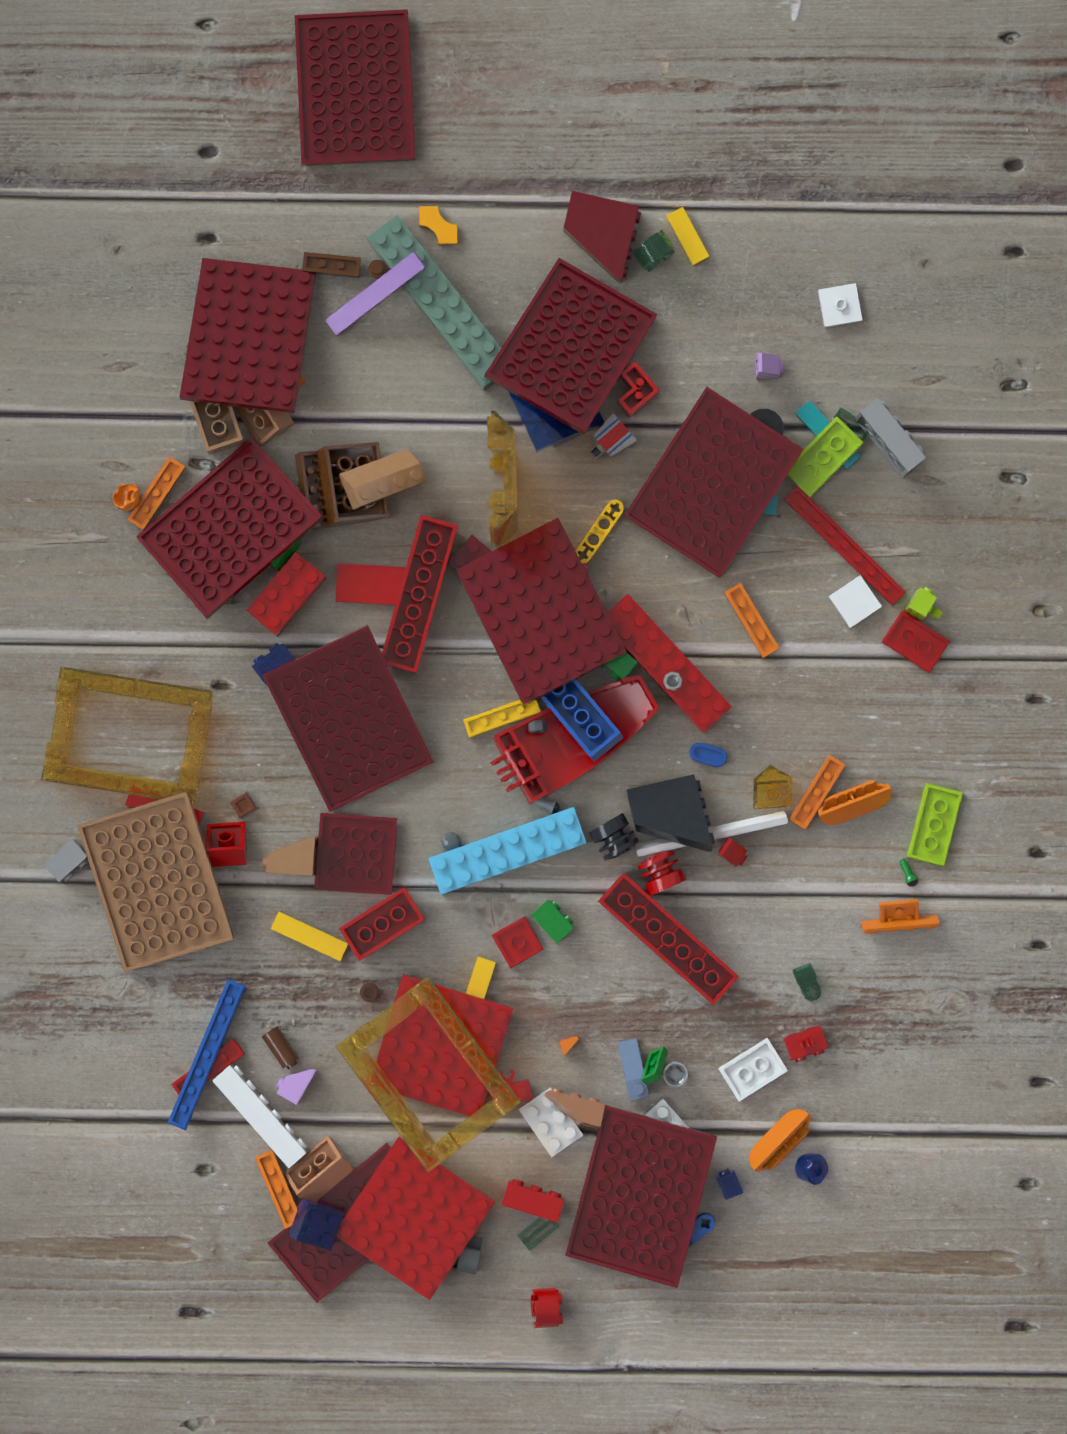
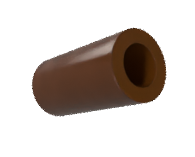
M278 1026L262 1036V1039L283 1069L287 1067L289 1070L298 1064L296 1060L299 1057Z

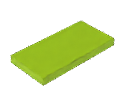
M836 416L803 450L787 476L811 497L864 442Z
M925 783L906 857L942 867L945 866L963 792Z

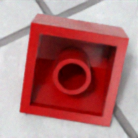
M245 822L207 824L206 852L212 867L247 865Z

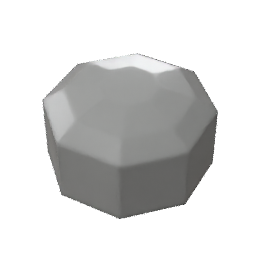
M670 672L665 675L663 684L667 690L675 691L681 687L682 678L679 673Z

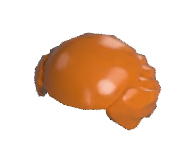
M134 484L119 485L117 491L113 494V503L118 509L123 511L133 510L140 501L139 488Z

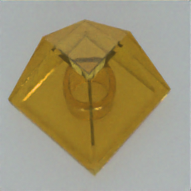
M769 765L753 779V809L792 807L791 776Z

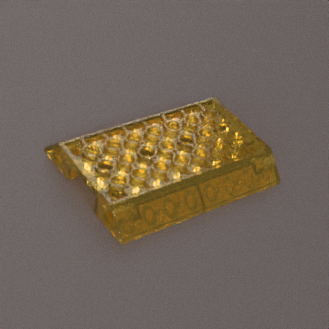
M491 411V416H487L488 448L492 450L494 456L490 457V469H494V474H505V490H492V496H489V508H493V514L489 516L491 545H495L496 550L503 546L518 531L517 455L515 429L496 411ZM504 453V458L499 457L498 454Z

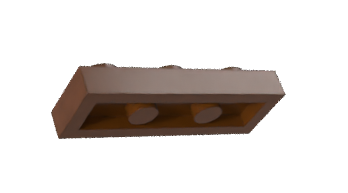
M304 252L302 271L359 278L361 258Z

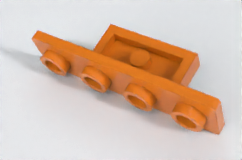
M918 899L879 902V919L861 921L863 933L868 934L883 931L895 932L896 930L912 931L917 928L932 929L940 926L936 914L919 916Z

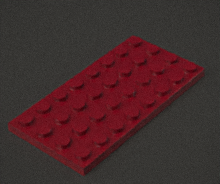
M387 1142L301 1214L303 1222L288 1229L284 1228L268 1242V1245L316 1303L369 1260L333 1235V1233L391 1149Z

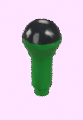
M905 858L900 860L901 868L906 876L905 883L909 887L916 886L918 884V877L912 873Z

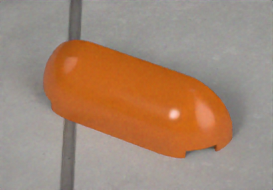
M873 780L831 795L823 800L824 803L818 809L820 820L826 825H838L878 810L889 802L892 796V789L887 783H876Z
M795 1109L782 1116L752 1148L749 1155L751 1167L759 1173L766 1169H774L809 1133L810 1115L804 1110Z

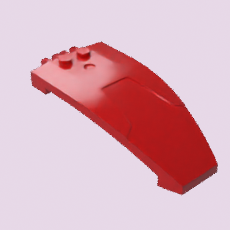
M641 675L622 678L618 682L587 692L624 737L595 762H593L550 708L494 735L492 739L501 756L490 763L494 766L504 760L507 766L500 768L496 774L499 776L509 770L510 773L500 778V781L506 782L512 777L516 780V783L506 788L507 793L520 787L528 803L531 805L585 775L623 746L660 709ZM536 720L545 721L547 731L531 734L528 730V724Z

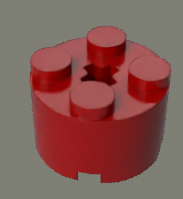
M556 1287L532 1289L531 1291L534 1295H531L532 1317H536V1322H533L534 1328L558 1327L559 1324H563V1314L559 1310V1305H562V1295L559 1293V1290H556Z

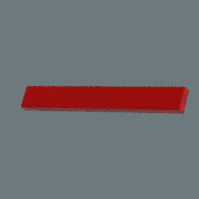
M798 486L783 499L891 606L906 593Z

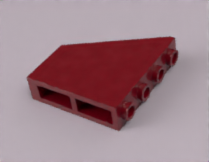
M572 191L563 232L615 281L621 283L622 278L627 277L629 267H625L627 260H631L633 249L630 248L631 241L635 242L637 231L634 230L635 223L639 224L641 212H638L639 206Z

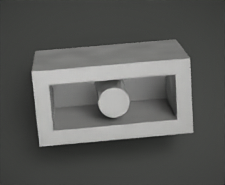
M72 839L49 859L44 866L58 882H68L74 876L73 872L77 868L81 870L89 862L86 851L75 839Z

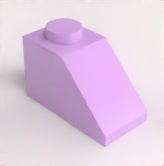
M758 353L755 359L756 379L779 378L780 373H783V361H780V356Z
M312 1068L290 1074L285 1079L281 1077L276 1086L278 1088L277 1094L297 1105L317 1069Z

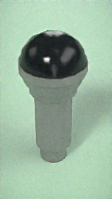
M540 799L534 803L546 808L551 814L557 813L560 809L559 803L556 801L548 802Z

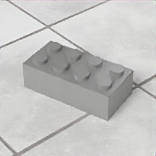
M877 398L856 416L855 421L903 478L926 458L924 455L925 451L920 445L916 446L912 441L913 437L909 431L903 430L900 426V420L895 415L892 416L890 414L887 404Z

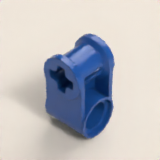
M704 1212L696 1217L689 1246L696 1243L713 1229L715 1218L711 1213ZM703 1218L705 1220L710 1219L709 1226L706 1224L702 1225Z

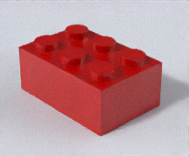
M513 1179L512 1182H507L501 1205L558 1223L564 1203L561 1193L552 1190L549 1193L542 1192V1187L531 1184L529 1188L523 1186V1181Z

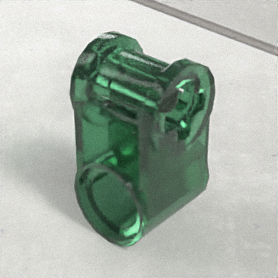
M811 963L793 969V975L803 997L808 1001L817 1000L821 996V989ZM809 987L817 991L814 993V998L811 995H807Z

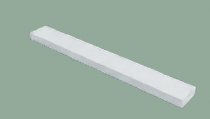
M781 811L709 827L708 830L709 833L713 832L714 840L784 825L788 823L786 813ZM660 838L635 844L637 856L640 857L685 847L686 845Z

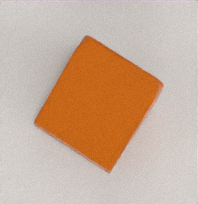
M575 1035L560 1040L559 1043L564 1056L579 1040L578 1036Z

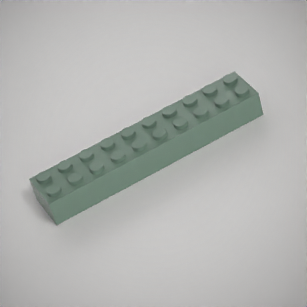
M396 215L368 236V243L381 260L385 262L389 270L411 253H417L426 268L402 287L482 390L485 391L494 382L485 378L484 375L501 347L407 226Z

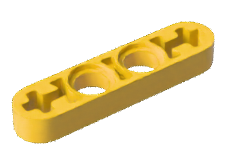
M611 500L606 505L576 549L578 557H580L578 553H583L586 549L583 546L584 543L589 548L594 549L593 552L588 550L586 554L588 558L580 560L581 563L587 564L592 559L622 515L624 506L621 501ZM616 504H618V509L620 510V512H614V514L612 515V517L615 518L614 521L609 516L604 515L605 512H607L608 515L610 514L612 508L610 507L611 505L615 506ZM607 519L610 523L609 528L601 529L599 527L600 520ZM597 535L599 543L591 545L588 542L589 536Z

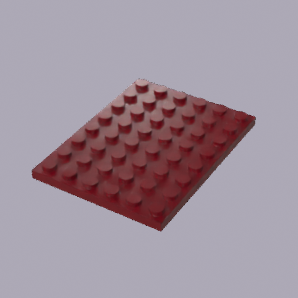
M408 9L294 15L302 166L415 160Z
M202 258L179 396L180 400L295 413L316 274L313 272H303L302 269Z
M558 258L484 377L584 435L653 324L657 314Z
M706 386L624 516L721 578L804 448Z
M250 437L138 534L136 538L200 612L209 619L323 519V516L256 441Z
M559 518L456 570L524 706L627 654Z
M368 625L263 674L265 682L329 812L434 763Z
M605 1105L601 1127L598 1129L565 1256L678 1288L718 1136Z

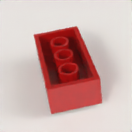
M295 552L246 611L278 637L327 578Z
M403 887L341 926L339 930L357 959L361 961L426 919L406 887Z

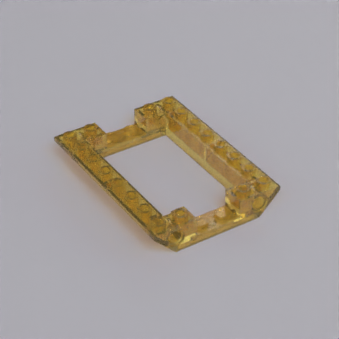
M60 666L54 704L57 706L50 743L47 742L41 780L154 799H164L188 791L191 803L194 805L200 784L209 731L213 691ZM80 690L192 708L187 722L189 728L183 764H180L179 783L67 765Z
M428 976L403 994L383 1012L335 1046L427 1172L431 1171L521 1103ZM423 1005H425L494 1098L437 1142L433 1140L366 1049Z

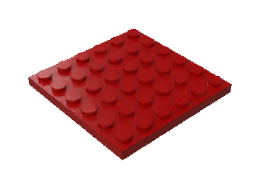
M403 974L369 1086L480 1120L514 1008Z
M399 1136L333 1235L430 1301L495 1201Z

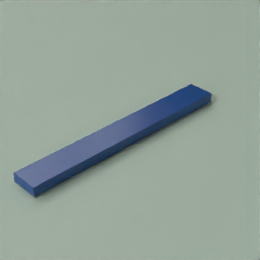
M230 979L227 980L167 1122L168 1124L185 1131L187 1130L246 986Z

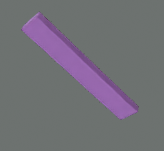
M416 252L411 253L325 321L335 335L338 336L423 271L426 266Z

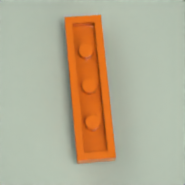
M169 456L127 520L144 530L186 467Z
M739 583L725 591V596L761 657L764 658L780 649L743 585Z
M828 755L788 820L806 830L845 767V764Z
M270 1150L255 1157L284 1228L288 1229L303 1222L304 1220L275 1152Z

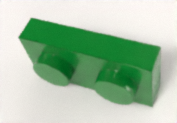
M664 1046L649 1052L641 1078L645 1085L658 1081L662 1076L668 1050Z

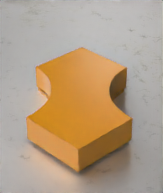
M419 206V226L431 230L436 235L439 245H458L457 225L445 221L439 213L438 206Z

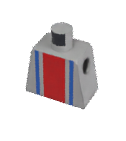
M612 413L593 436V440L597 445L590 450V453L596 460L604 453L611 459L635 445L637 440L616 415Z

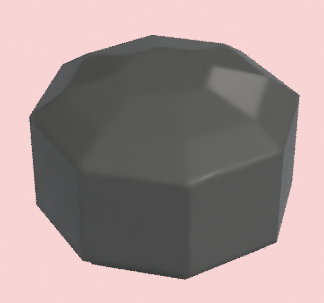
M541 720L530 722L528 724L529 733L546 732V722Z
M448 832L443 835L441 842L443 848L453 850L458 848L460 839L458 834Z

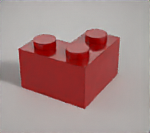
M636 361L622 372L620 378L630 391L622 396L617 404L631 418L659 395L660 390Z

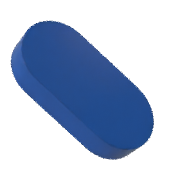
M695 743L689 750V755L695 762L713 767H721L727 761L726 752L718 747Z

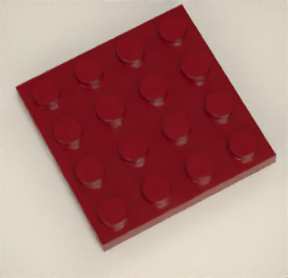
M320 813L314 890L392 895L397 818Z

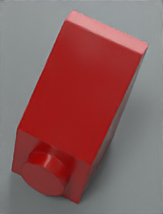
M731 838L725 840L716 854L734 867H737L738 864L742 866L748 857L745 855L747 850Z

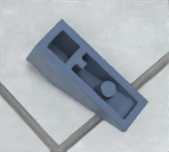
M637 1038L618 1042L629 1099L635 1100L649 1097L647 1085L641 1081L644 1070Z

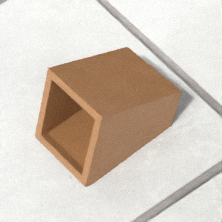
M309 837L267 853V857L263 859V869H266V873L315 876L318 837Z

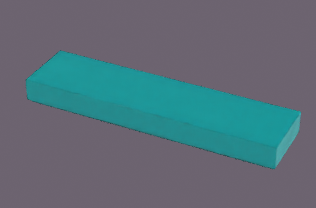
M810 400L795 413L816 437L830 423ZM855 452L842 466L847 470L861 456Z

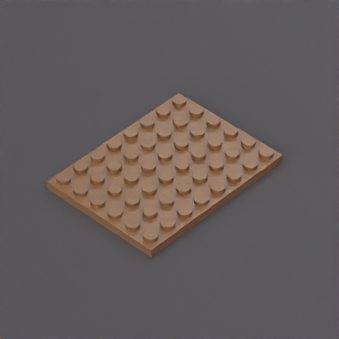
M188 791L77 825L124 972L235 938Z

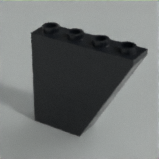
M695 775L627 789V797L636 832L707 852L712 851V844H715L713 832L709 833L708 827L711 826L708 815H704L703 809H706L704 797L700 798L701 784L699 780L696 781Z

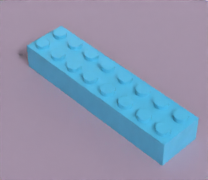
M572 807L430 857L428 860L442 895L587 843L575 809Z

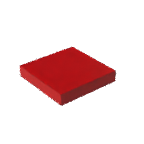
M525 916L492 934L510 969L544 950Z

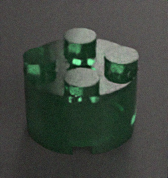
M663 229L642 242L640 247L631 251L644 270L647 269L648 272L655 269L660 264L659 261L661 259L666 261L676 253L674 251L675 246Z

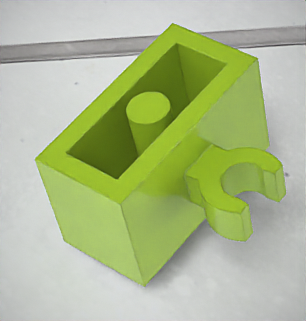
M924 587V589L919 588L904 610L920 621L927 614L938 620L943 611L932 606L937 597L934 596L935 592L927 587Z

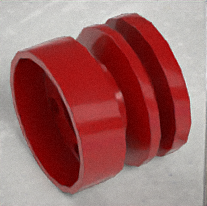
M674 850L662 851L646 858L637 866L638 870L646 867L648 869V872L641 874V877L651 876L652 880L645 884L650 896L687 880L682 868L672 869V866L678 862V859L671 862L668 860V857L675 855Z

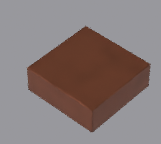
M247 792L230 802L240 819L257 809Z

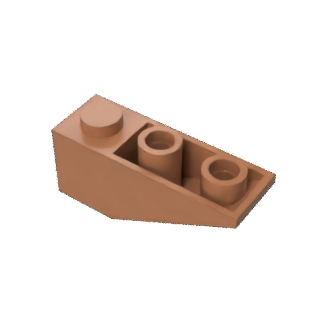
M552 1089V1091L550 1090L545 1093L544 1096L577 1125L593 1129L601 1127L605 1104L599 1103L600 1100L595 1098L583 1099L581 1095L570 1093V1095L563 1094V1091L559 1089Z

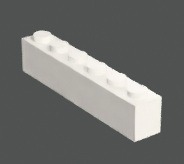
M232 1064L229 1065L212 1081L284 1164L290 1168L308 1152L305 1149L308 1146L301 1138L297 1139L293 1135L295 1131L288 1123L285 1125L280 1120L282 1116L276 1109L271 1110L267 1105L269 1101L265 1096L257 1094L255 1091L256 1086L250 1080L246 1081L243 1078V1071L237 1065L235 1067Z

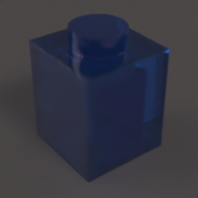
M727 1168L718 1172L719 1175L716 1176V1180L725 1200L743 1193L734 1170Z

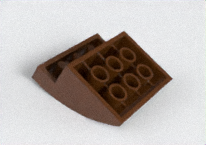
M379 442L324 446L318 451L299 452L295 455L300 492L323 516V519L312 529L357 524L389 517L387 498L353 510L339 476L340 473L381 459Z

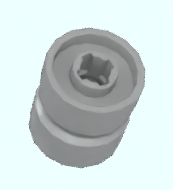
M673 1060L664 1065L662 1076L671 1087H680L686 1083L688 1071L683 1063Z

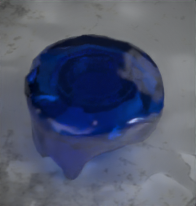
M807 1153L797 1159L795 1171L799 1179L813 1185H818L828 1173V1164L822 1155Z

